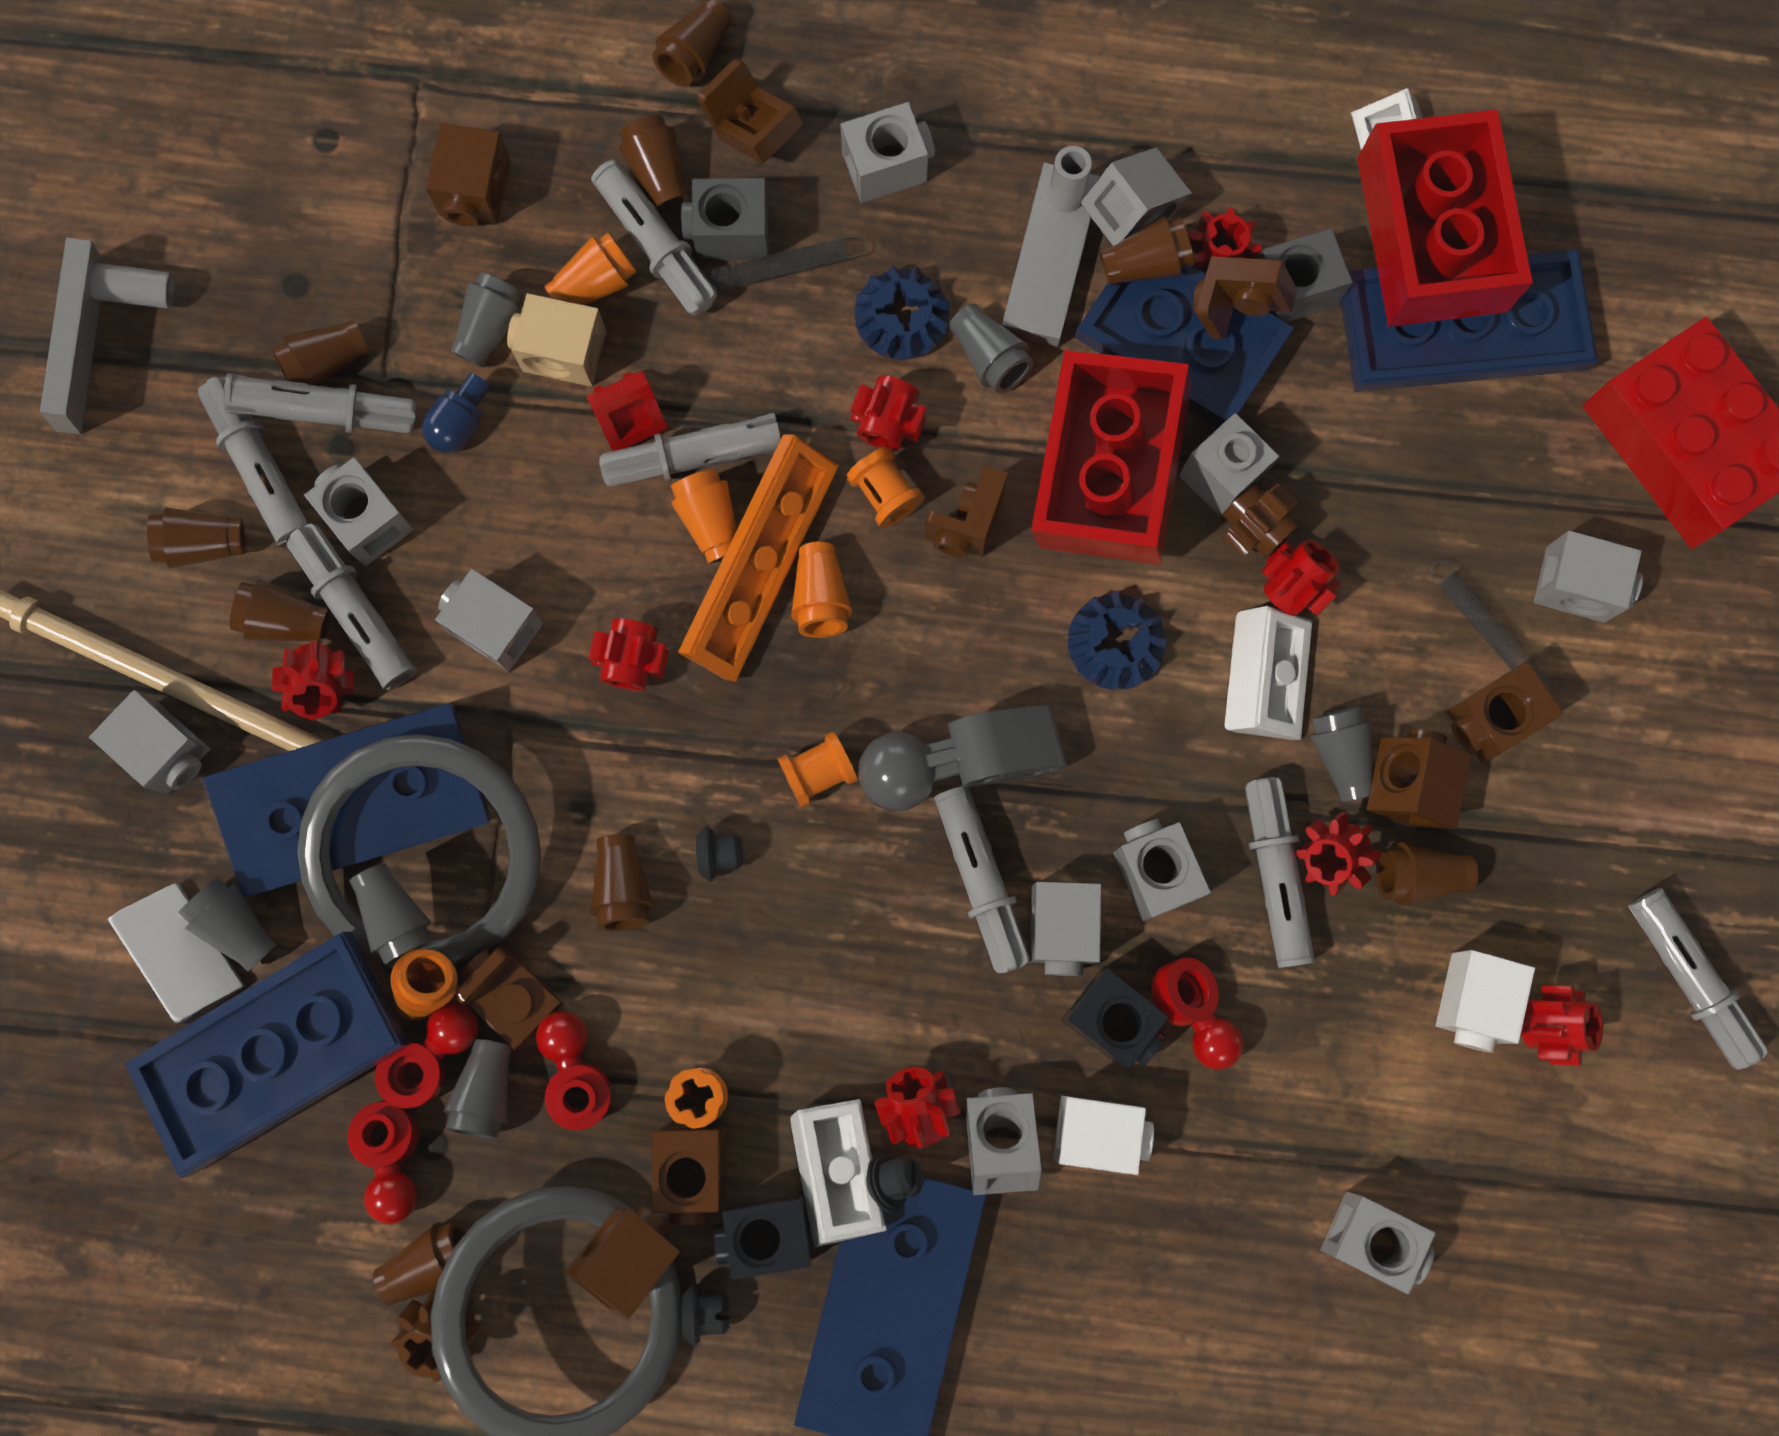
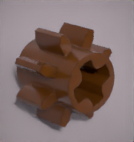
M1255 482L1222 514L1232 525L1223 538L1243 558L1255 548L1267 558L1299 527L1289 516L1299 503L1279 483L1271 490L1269 489L1265 492Z
M434 1290L423 1304L412 1300L396 1320L402 1329L391 1341V1345L398 1348L400 1361L406 1370L420 1377H432L434 1382H439L441 1377L432 1352L431 1312L436 1292ZM467 1306L465 1314L466 1341L471 1357H473L476 1351L470 1344L481 1331V1325L474 1323L472 1312Z

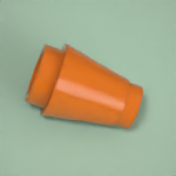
M607 232L597 240L592 235L569 262L553 277L554 280L544 287L552 299L587 306L628 287L629 285L626 280L637 273V270L613 236Z
M712 468L687 476L671 485L675 497L671 505L702 554L705 555L708 565L723 560L737 531L728 481H721L717 470Z
M827 542L804 544L798 550L799 560L791 618L798 623L799 633L806 637L827 638L839 635L847 630V619L851 617L853 610L835 554V547Z
M416 949L404 954L395 963L391 973V987L396 1011L403 1019L411 1022L424 1020L451 1000L458 983L457 972L452 962L438 951Z

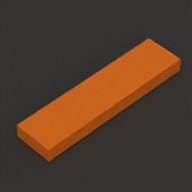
M796 435L782 436L678 651L679 654L724 680L737 681L839 467L838 464Z

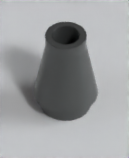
M480 272L474 284L469 282L467 284L456 337L450 352L483 368L489 355L508 332L513 314L522 312L519 305L524 297V293L492 275Z
M977 304L965 306L952 318L949 328L958 338L984 387H992L997 393H1005L1020 384L1030 373L1034 361L1028 355L1029 345L986 315Z
M1361 706L1346 708L1312 718L1315 733L1309 736L1337 788L1340 802L1368 797L1374 774L1371 719H1364Z
M385 862L375 865L349 880L356 893L371 954L379 952L385 965L395 962L404 954L420 949L433 941L427 929V926L432 922L393 877Z
M219 877L205 886L178 912L189 923L185 927L187 931L238 962L247 972L277 946L267 935L237 886L233 884L228 887Z
M474 1040L471 1054L443 1110L444 1113L449 1114L446 1130L477 1138L498 1139L500 1126L508 1124L511 1046L489 1040Z

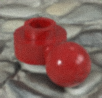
M1182 958L1159 968L1152 981V996L1155 1006L1169 1017L1167 1019L1168 1022L1177 1026H1192L1195 1031L1192 1037V1049L1197 1060L1205 1067L1213 1070H1224L1235 1065L1243 1053V1037L1240 1030L1232 1022L1216 1018L1214 1014L1219 1001V990L1216 979L1210 969L1204 963L1194 958Z
M457 1002L447 1003L431 1013L426 1024L427 1038L423 1043L409 1042V1046L377 1064L375 1069V1085L380 1096L390 1105L403 1109L421 1107L433 1101L442 1090L445 1082L446 1072L442 1060L446 1054H458L467 1050L477 1038L479 1024L475 1013L468 1006ZM411 1063H417L423 1070V1079L414 1088L407 1085L404 1080V1071Z
M557 1011L546 1016L539 1024L536 1032V1044L539 1051L545 1058L555 1062L558 1069L547 1085L545 1106L553 1121L561 1127L569 1130H584L594 1126L604 1117L611 1103L612 1088L607 1075L599 1067L588 1062H582L581 1053L584 1051L588 1040V1032L583 1020L572 1012ZM572 1087L585 1089L589 1095V1104L581 1109L571 1107L566 1101V1091Z
M384 1101L374 1102L363 1107L353 1117L348 1128L347 1141L353 1157L361 1164L374 1168L375 1177L369 1182L364 1193V1206L367 1213L373 1220L391 1225L402 1222L409 1217L417 1204V1188L412 1179L401 1172V1165L413 1155L418 1145L419 1127L415 1117L409 1110L394 1107ZM385 1123L388 1129L387 1139L382 1145L375 1147L371 1141V1132L377 1124Z

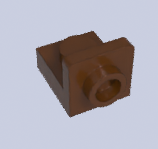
M1211 256L1205 280L1202 279L1198 282L1194 292V312L1212 339H1225L1233 308L1252 316H1264L1269 311L1292 313L1298 290L1282 260Z
M985 465L978 484L967 481L956 516L966 519L965 521L929 511L925 523V537L934 541L933 547L957 558H967L969 553L983 557L1005 494L1008 472Z
M502 948L496 949L492 954L488 950H483L476 955L460 972L458 978L463 984L453 995L462 1005H469L514 1050H519L537 1032L541 1021L549 1014L556 1012L564 1004L512 951Z

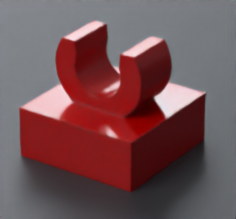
M642 370L635 374L627 372L622 375V380L604 388L601 385L594 387L593 393L586 396L612 451L625 449L668 429Z

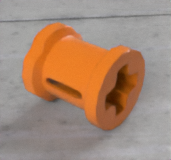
M890 446L873 451L858 461L847 473V480L851 486L860 487L876 510L875 521L881 529L893 526L905 519L925 499L919 488L910 487L894 464L895 453Z
M834 731L825 734V742L798 756L790 758L784 754L777 758L802 809L810 805V798L843 781L849 785L858 781L851 762Z
M699 1067L684 1070L673 1077L670 1082V1088L665 1094L666 1110L676 1123L685 1124L693 1129L705 1127L720 1118L727 1108L729 1098L727 1085L722 1077L711 1069ZM694 1079L698 1087L710 1086L713 1091L714 1097L705 1102L707 1114L701 1116L696 1107L685 1109L682 1104L681 1098L690 1093L687 1082Z

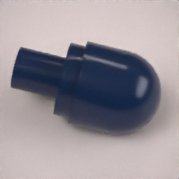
M470 372L456 393L447 389L443 396L439 395L422 423V433L427 444L441 453H454L464 448L481 424L479 420L484 413L477 406L491 385L478 375Z

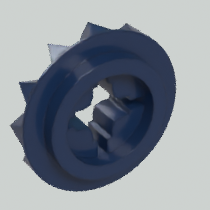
M892 265L885 273L876 277L871 275L860 294H857L855 304L856 328L865 344L881 356L895 360L918 358L933 350L943 339L949 324V300L946 299L939 280L933 281L924 275L918 266L913 270L898 269ZM897 293H901V298H905L908 307L917 306L919 309L911 312L908 332H904L903 323H899L897 315H887L885 313L893 310Z
M1120 591L1100 597L1094 596L1075 614L1069 628L1067 640L1070 658L1078 672L1091 683L1110 690L1130 689L1147 681L1161 665L1168 641L1162 626L1161 615L1155 614L1146 604L1144 598L1123 595ZM1105 619L1108 620L1110 625H1114L1119 632L1127 629L1130 631L1135 628L1138 629L1127 644L1128 657L1131 663L1126 654L1122 655L1117 648H1111L1108 651L1103 649L1096 653L1095 650L1100 648L1109 635L1106 627L1108 623Z

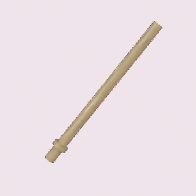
M0 590V617L8 620L10 628L23 635H28L32 632L288 751L324 740L44 610V604L41 601L30 596L19 599Z

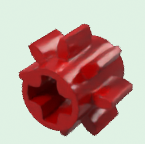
M1229 207L1225 214H1220L1214 218L1208 212H1203L1197 225L1199 232L1188 233L1192 251L1196 253L1194 267L1206 274L1211 256L1258 259L1262 246L1250 242L1257 223L1255 221L1246 223L1241 217L1235 215L1233 207Z
M879 376L874 389L860 384L850 409L852 412L850 420L860 424L857 436L865 443L878 449L890 446L893 452L900 450L903 439L917 443L927 417L925 416L927 407L917 404L920 391L907 381L892 376Z
M1306 539L1296 549L1290 542L1284 540L1267 558L1266 562L1268 564L1262 570V574L1269 578L1263 585L1264 592L1269 600L1281 611L1296 616L1307 606L1311 612L1319 615L1336 598L1337 593L1335 591L1341 585V582L1334 577L1340 571V566L1332 553L1318 542Z
M615 618L612 620L609 634L594 631L588 660L592 661L593 666L602 667L599 681L625 690L645 691L648 676L663 679L669 650L666 649V644L656 642L658 629L640 621Z
M317 641L302 645L295 650L285 648L283 652V667H276L272 670L271 690L282 692L281 710L284 712L292 710L295 714L308 718L309 721L325 717L331 712L341 713L342 695L353 694L354 672L344 670L345 653L342 650L333 652L327 646L318 644Z
M1341 812L1332 819L1330 828L1319 819L1308 826L1305 830L1313 842L1305 843L1295 851L1297 857L1305 859L1308 871L1305 881L1310 883L1316 880L1323 885L1329 886L1331 896H1336L1345 888L1347 880L1353 887L1360 890L1372 879L1364 867L1374 865L1382 857V852L1371 847L1368 835L1373 828L1370 825L1360 828L1357 825L1348 823V816L1345 812ZM1331 845L1335 846V850H1331ZM1342 858H1346L1347 862H1342Z
M1542 985V1000H1528L1521 1030L1523 1041L1529 1048H1538L1537 1058L1539 1060H1549L1550 1065L1581 1066V1051H1596L1601 1045L1603 1038L1601 1010L1595 1002H1585V991H1575L1572 985Z
M908 1067L898 1071L886 1080L888 1097L876 1100L875 1106L881 1124L886 1126L891 1143L896 1144L904 1140L909 1146L922 1149L933 1146L944 1137L950 1135L947 1117L957 1116L961 1112L954 1089H949L944 1072L939 1071L932 1074L929 1070L922 1067Z

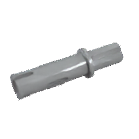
M612 159L599 166L593 173L591 181L650 260L649 270L653 276L664 279L689 314L697 315L702 311L706 312L710 309L717 297V292L692 259L693 250L689 243L678 240L655 206L649 201L619 160ZM635 210L637 211V213L640 215V217H641L642 220L644 221V224H643V222L640 220V218L637 216V214L635 213Z
M227 373L224 386L225 413L250 414L282 420L346 426V433H353L354 427L410 433L415 426L416 404L411 399L357 392V385L350 384L349 389L329 388L291 381L252 378L234 373Z
M212 377L198 388V396L219 434L216 438V444L220 450L228 451L247 487L248 493L255 502L277 545L282 548L287 547L290 534L296 529L308 525L262 437L265 432L263 424L259 420H253L250 414L225 413L224 386L226 377ZM260 476L266 478L274 494L268 493Z
M769 413L754 419L731 424L727 423L662 439L660 433L654 434L656 442L603 453L599 458V464L603 480L608 486H616L664 475L665 482L671 481V474L707 466H716L761 454L774 453L781 437L775 414Z
M308 524L303 528L293 531L287 541V547L314 585L311 589V594L315 599L324 600L384 690H393L409 681L417 673V669L360 588L359 583L355 579L358 574L356 569L352 565L345 566L317 525Z
M1274 777L1253 780L1245 786L1254 842L1248 845L1249 850L1256 849L1265 907L1268 913L1278 968L1314 963L1315 958L1305 907V897L1294 843L1300 842L1299 835L1292 836L1283 782L1280 778ZM1280 884L1285 886L1290 920L1285 918Z
M960 786L940 793L934 797L973 908V910L968 912L969 919L976 918L994 970L997 973H1007L1019 969L1029 963L1030 956L1012 905L1016 904L1017 901L1015 896L1008 897L970 788ZM967 836L969 837L978 866H976L972 852L967 841Z
M1663 888L1655 889L1628 905L1629 909L1693 1006L1694 1010L1690 1013L1693 1020H1702L1731 1067L1739 1070L1752 1066L1767 1055V1048L1736 1001L1741 996L1737 990L1730 991L1722 981Z

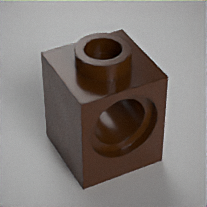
M440 123L426 185V191L439 216H443L447 221L461 226H475L478 222L497 225L511 161L499 131Z
M1528 661L1446 711L1453 720L1451 729L1457 742L1468 753L1476 754L1481 763L1505 752L1564 714ZM1490 702L1501 705L1507 711L1509 716L1507 730L1497 727L1491 721L1488 710Z
M1411 729L1409 730L1408 738L1381 737L1366 810L1404 826L1457 829L1471 755L1447 745V736L1435 731Z
M724 1127L696 1129L667 1128L652 1131V1213H669V1225L707 1224L708 1212H719L724 1207ZM692 1158L702 1165L706 1181L701 1192L685 1194L675 1187L672 1181V1169L679 1159Z
M639 1206L634 1213L629 1208L615 1207L564 1274L611 1313L629 1320L680 1251L665 1239L671 1231L670 1227L650 1210Z

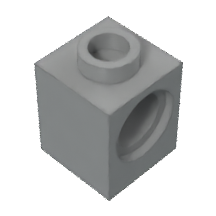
M909 102L840 124L841 152L860 203L927 182L928 158L935 156L934 144L926 122L916 123ZM886 146H893L903 152L894 157H887L879 154L877 151Z
M1156 147L1112 162L1080 203L1114 246L1162 217H1165L1168 222L1192 193Z
M1234 413L1191 453L1179 476L1222 518L1224 511L1249 486L1255 482L1259 484L1265 478L1279 456Z
M354 457L345 464H336L326 469L316 479L315 487L304 494L346 549L365 567L414 530ZM362 497L368 498L367 507L360 516L353 519H345V510L353 500Z
M1568 530L1546 547L1533 603L1605 623L1633 607L1636 603L1643 585V575L1637 572L1642 551Z
M472 568L463 581L457 579L446 589L438 605V609L441 612L435 619L449 634L507 672L511 671L544 624L532 607Z
M133 690L89 736L95 744L143 787L168 795L172 790L181 789L191 782L201 769L202 763L200 760L211 750L162 704L136 690Z
M1157 818L1123 833L1127 844L1120 846L1113 854L1142 922L1211 893L1180 822L1163 829ZM1148 851H1161L1171 859L1173 875L1168 883L1154 882L1146 875L1143 860Z
M1036 882L1031 887L1030 963H1045V975L1083 976V964L1093 965L1100 962L1101 884Z
M1000 1087L984 1090L979 1093L977 1098H967L966 1126L973 1195L1038 1190L1042 1170L1033 1094H1017L1016 1090L1012 1088ZM994 1128H1007L1017 1135L1019 1142L1011 1148L999 1149L990 1145L985 1139V1135Z
M1346 1191L1320 1251L1409 1295L1413 1284H1420L1430 1271L1434 1260V1249L1430 1245L1435 1232L1363 1196ZM1388 1227L1395 1238L1394 1251L1386 1260L1376 1262L1370 1251L1371 1239L1378 1230Z

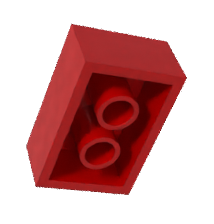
M1498 109L1376 123L1357 157L1388 327L1507 313L1532 285L1533 281Z
M1707 316L1609 380L1582 405L1691 550L1725 530L1779 493V408Z
M1064 350L1031 529L1041 549L1161 565L1192 390L1189 364Z

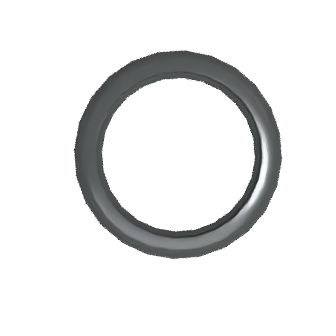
M421 734L384 738L353 751L333 766L312 792L300 822L297 849L302 884L315 913L334 936L342 931L352 932L365 958L393 968L397 961L385 965L379 952L371 954L363 920L356 915L344 900L335 882L329 854L333 826L340 809L356 789L371 778L392 769L422 766L442 769L464 778L481 791L498 812L507 835L509 863L507 878L501 893L482 919L463 932L445 939L433 940L420 948L432 949L442 953L456 968L469 963L483 950L490 952L505 941L526 915L538 887L541 864V848L537 823L524 794L510 776L480 751L452 739Z
M569 1185L534 1189L508 1199L476 1221L454 1247L436 1287L431 1312L432 1352L442 1383L460 1411L488 1435L608 1436L617 1432L639 1414L664 1383L678 1351L682 1328L681 1282L674 1261L650 1291L651 1322L648 1339L636 1367L623 1384L604 1400L581 1411L560 1415L530 1413L507 1403L487 1386L475 1368L466 1341L465 1314L470 1290L481 1267L498 1246L518 1231L541 1222L567 1219L587 1222L600 1227L615 1207L629 1208L635 1213L636 1210L628 1203L600 1190Z

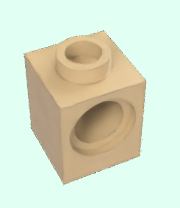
M527 293L522 312L514 313L510 320L507 344L509 349H512L523 372L592 387L607 331L598 308Z

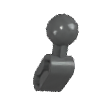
M1048 704L988 711L957 719L948 724L951 738L927 745L919 737L905 732L887 733L873 740L863 752L859 760L858 780L865 796L872 803L882 809L895 812L907 811L920 805L931 793L935 781L960 775L963 787H975L1034 778L1062 770L1068 765L1053 705Z

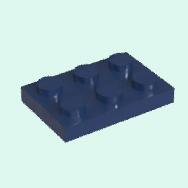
M1194 266L1181 269V276L1123 282L1113 286H1109L1107 283L1078 326L1074 338L1100 354L1189 364L1192 390L1188 408L1218 427L1225 423L1234 413L1239 414L1294 329V327L1271 313L1264 316H1252L1233 308L1225 339H1212L1194 312V292L1198 282L1202 279L1205 280L1206 276L1204 272Z

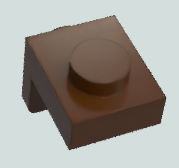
M734 59L697 97L718 138L761 164H764L803 125L796 108L759 88L747 65L738 59Z

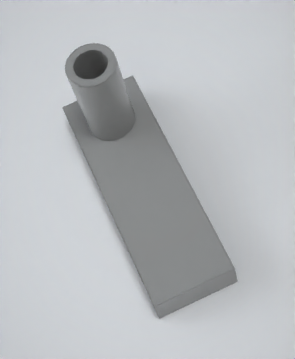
M1067 146L1061 149L1055 158L1054 165L1045 162L1043 164L1002 322L1004 328L1020 339L1058 348L1091 219V216L1080 202L1101 177L1090 174L1092 166L1091 157L1085 149L1078 146Z
M66 237L40 406L41 415L56 432L82 433L101 300L170 309L173 304L175 290L172 272L105 264L92 241Z

